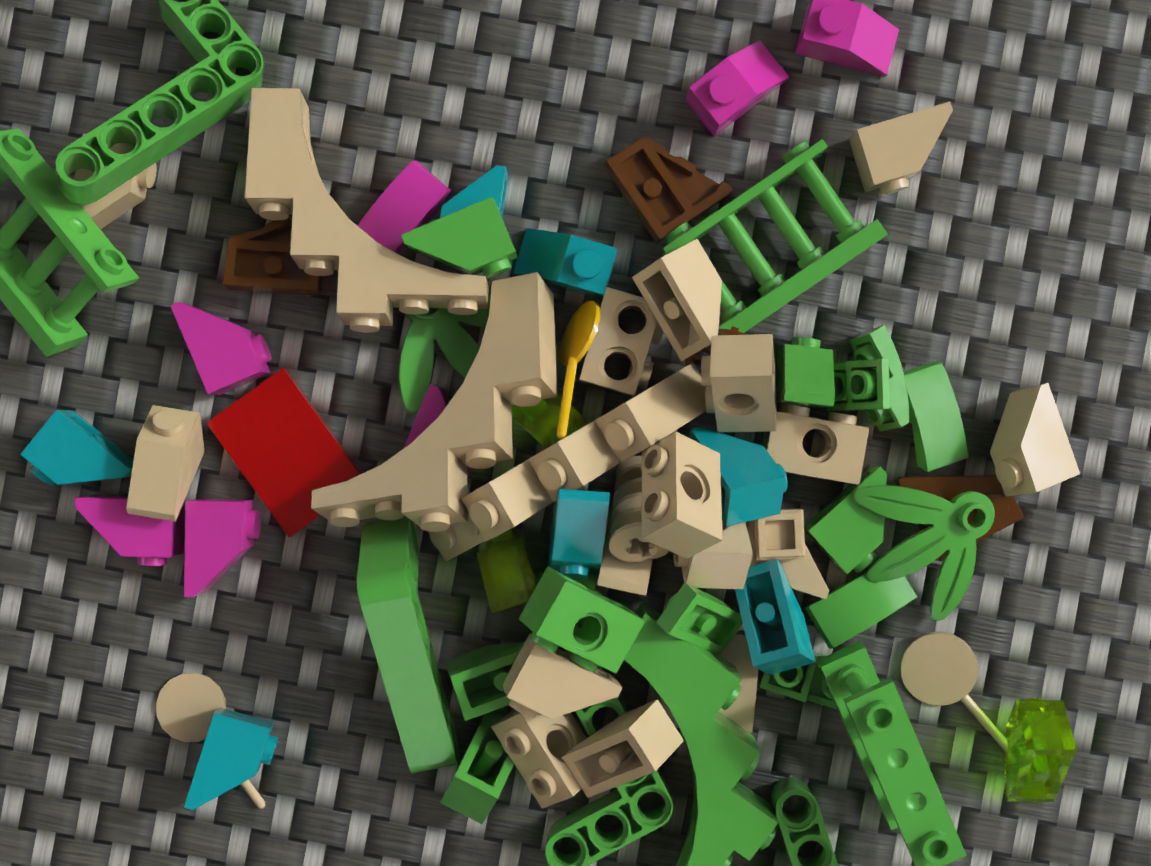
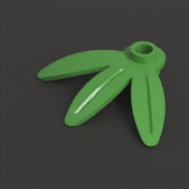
M489 295V309H477V313L473 315L452 314L448 312V308H430L428 313L419 315L404 313L412 323L407 331L400 355L398 381L402 403L407 413L416 414L419 412L430 385L434 360V340H436L452 367L464 379L466 378L480 347L458 322L486 328L491 295Z
M878 485L858 488L854 493L855 501L877 514L901 522L932 524V526L915 533L883 554L868 570V579L872 582H881L907 576L926 567L946 552L936 577L930 604L932 619L936 621L945 619L960 603L970 585L976 561V539L986 534L994 522L995 510L991 500L976 491L963 492L948 501L932 493L909 487ZM977 509L975 519L968 524V514L972 510Z

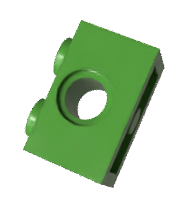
M550 567L546 568L519 617V620L533 631L529 637L530 640L553 653H556L559 646L571 651L572 653L569 658L592 672H595L598 666L617 673L645 623V620L626 606ZM586 617L583 626L573 632L575 624L581 618Z

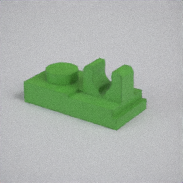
M684 583L681 589L669 599L665 611L656 622L667 634L718 655L722 653L743 624L740 611L735 606L687 583Z

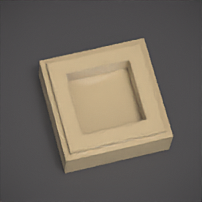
M781 509L780 514L753 520L755 560L805 558L803 509Z

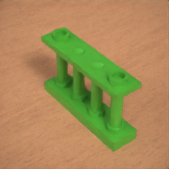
M19 128L0 131V188L9 177L26 198L3 227L0 226V300L44 355L48 357L79 346L88 336L75 317L99 289L102 293L134 284L139 277L129 266L125 256L113 246L84 208L79 204L71 202L63 195L57 175L38 153L33 142ZM40 215L56 236L34 263L31 264L16 246V242L36 217ZM70 252L86 274L61 302L45 280Z
M823 139L811 147L806 141L800 143L782 157L786 163L784 166L693 228L688 222H685L664 238L668 245L662 249V257L696 239L699 240L720 226L761 286L757 290L762 298L746 308L742 300L737 303L722 281L720 312L722 314H720L719 319L723 324L719 326V329L731 330L733 326L739 328V332L745 333L888 235L878 219L866 227L860 219L855 222L817 167L814 160L819 158L828 148ZM797 172L839 232L836 237L841 244L826 254L821 247L817 249L814 247L775 190L776 186ZM759 199L800 259L797 265L801 271L787 281L781 273L776 276L735 216V214Z
M861 641L816 660L885 821L891 830L899 828L914 865L945 866L967 856L893 680L889 678L882 682L879 681L866 647Z

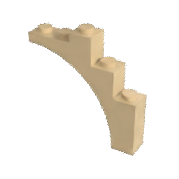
M252 88L245 199L254 212L262 218L285 220L289 214L292 215L290 255L300 269H304L305 273L315 276L332 275L334 270H338L336 313L344 325H350V329L357 332L379 331V326H393V307L399 308V311L402 313L414 315L426 314L429 312V308H448L449 313L456 315H473L477 313V309H489L490 290L486 276L449 273L410 261L377 243L346 216L327 192L319 176L311 146L309 107L300 88Z
M538 272L492 281L489 317L480 349L463 384L440 416L410 445L383 464L348 481L312 490L311 509L328 519L332 525L338 527H353L358 525L360 520L369 518L397 520L403 518L404 515L420 526L422 530L429 532L445 531L450 528V524L468 522V510L461 498L468 495L467 466L475 469H486L493 467L497 461L513 459L512 405L530 407L539 404L541 400L557 397L554 294Z
M694 362L461 498L468 510V522L450 524V528L445 531H428L432 543L440 551L445 562L515 527L556 501L559 489L577 490L620 462L654 445L706 411V386L702 385L701 374Z

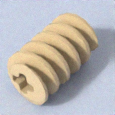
M632 456L620 462L617 466L609 550L612 556L621 561L632 563L642 562L646 559H657L669 552V550L642 539V456Z

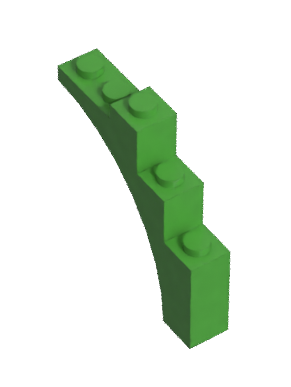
M642 602L635 611V614L645 620V623L624 660L648 680L668 705L686 740L692 761L694 796L690 824L675 866H730L733 859V851H736L750 861L758 849L764 850L770 845L776 835L778 821L772 804L738 782L740 779L743 781L748 779L759 762L758 754L760 751L754 736L719 712L721 708L727 710L738 697L741 690L739 683L742 681L736 666L722 656L667 634L656 623L661 614Z

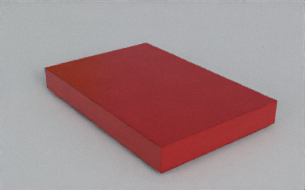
M281 368L207 422L209 428L288 537L294 536L321 516L311 509L312 490L345 482L362 474L286 368Z

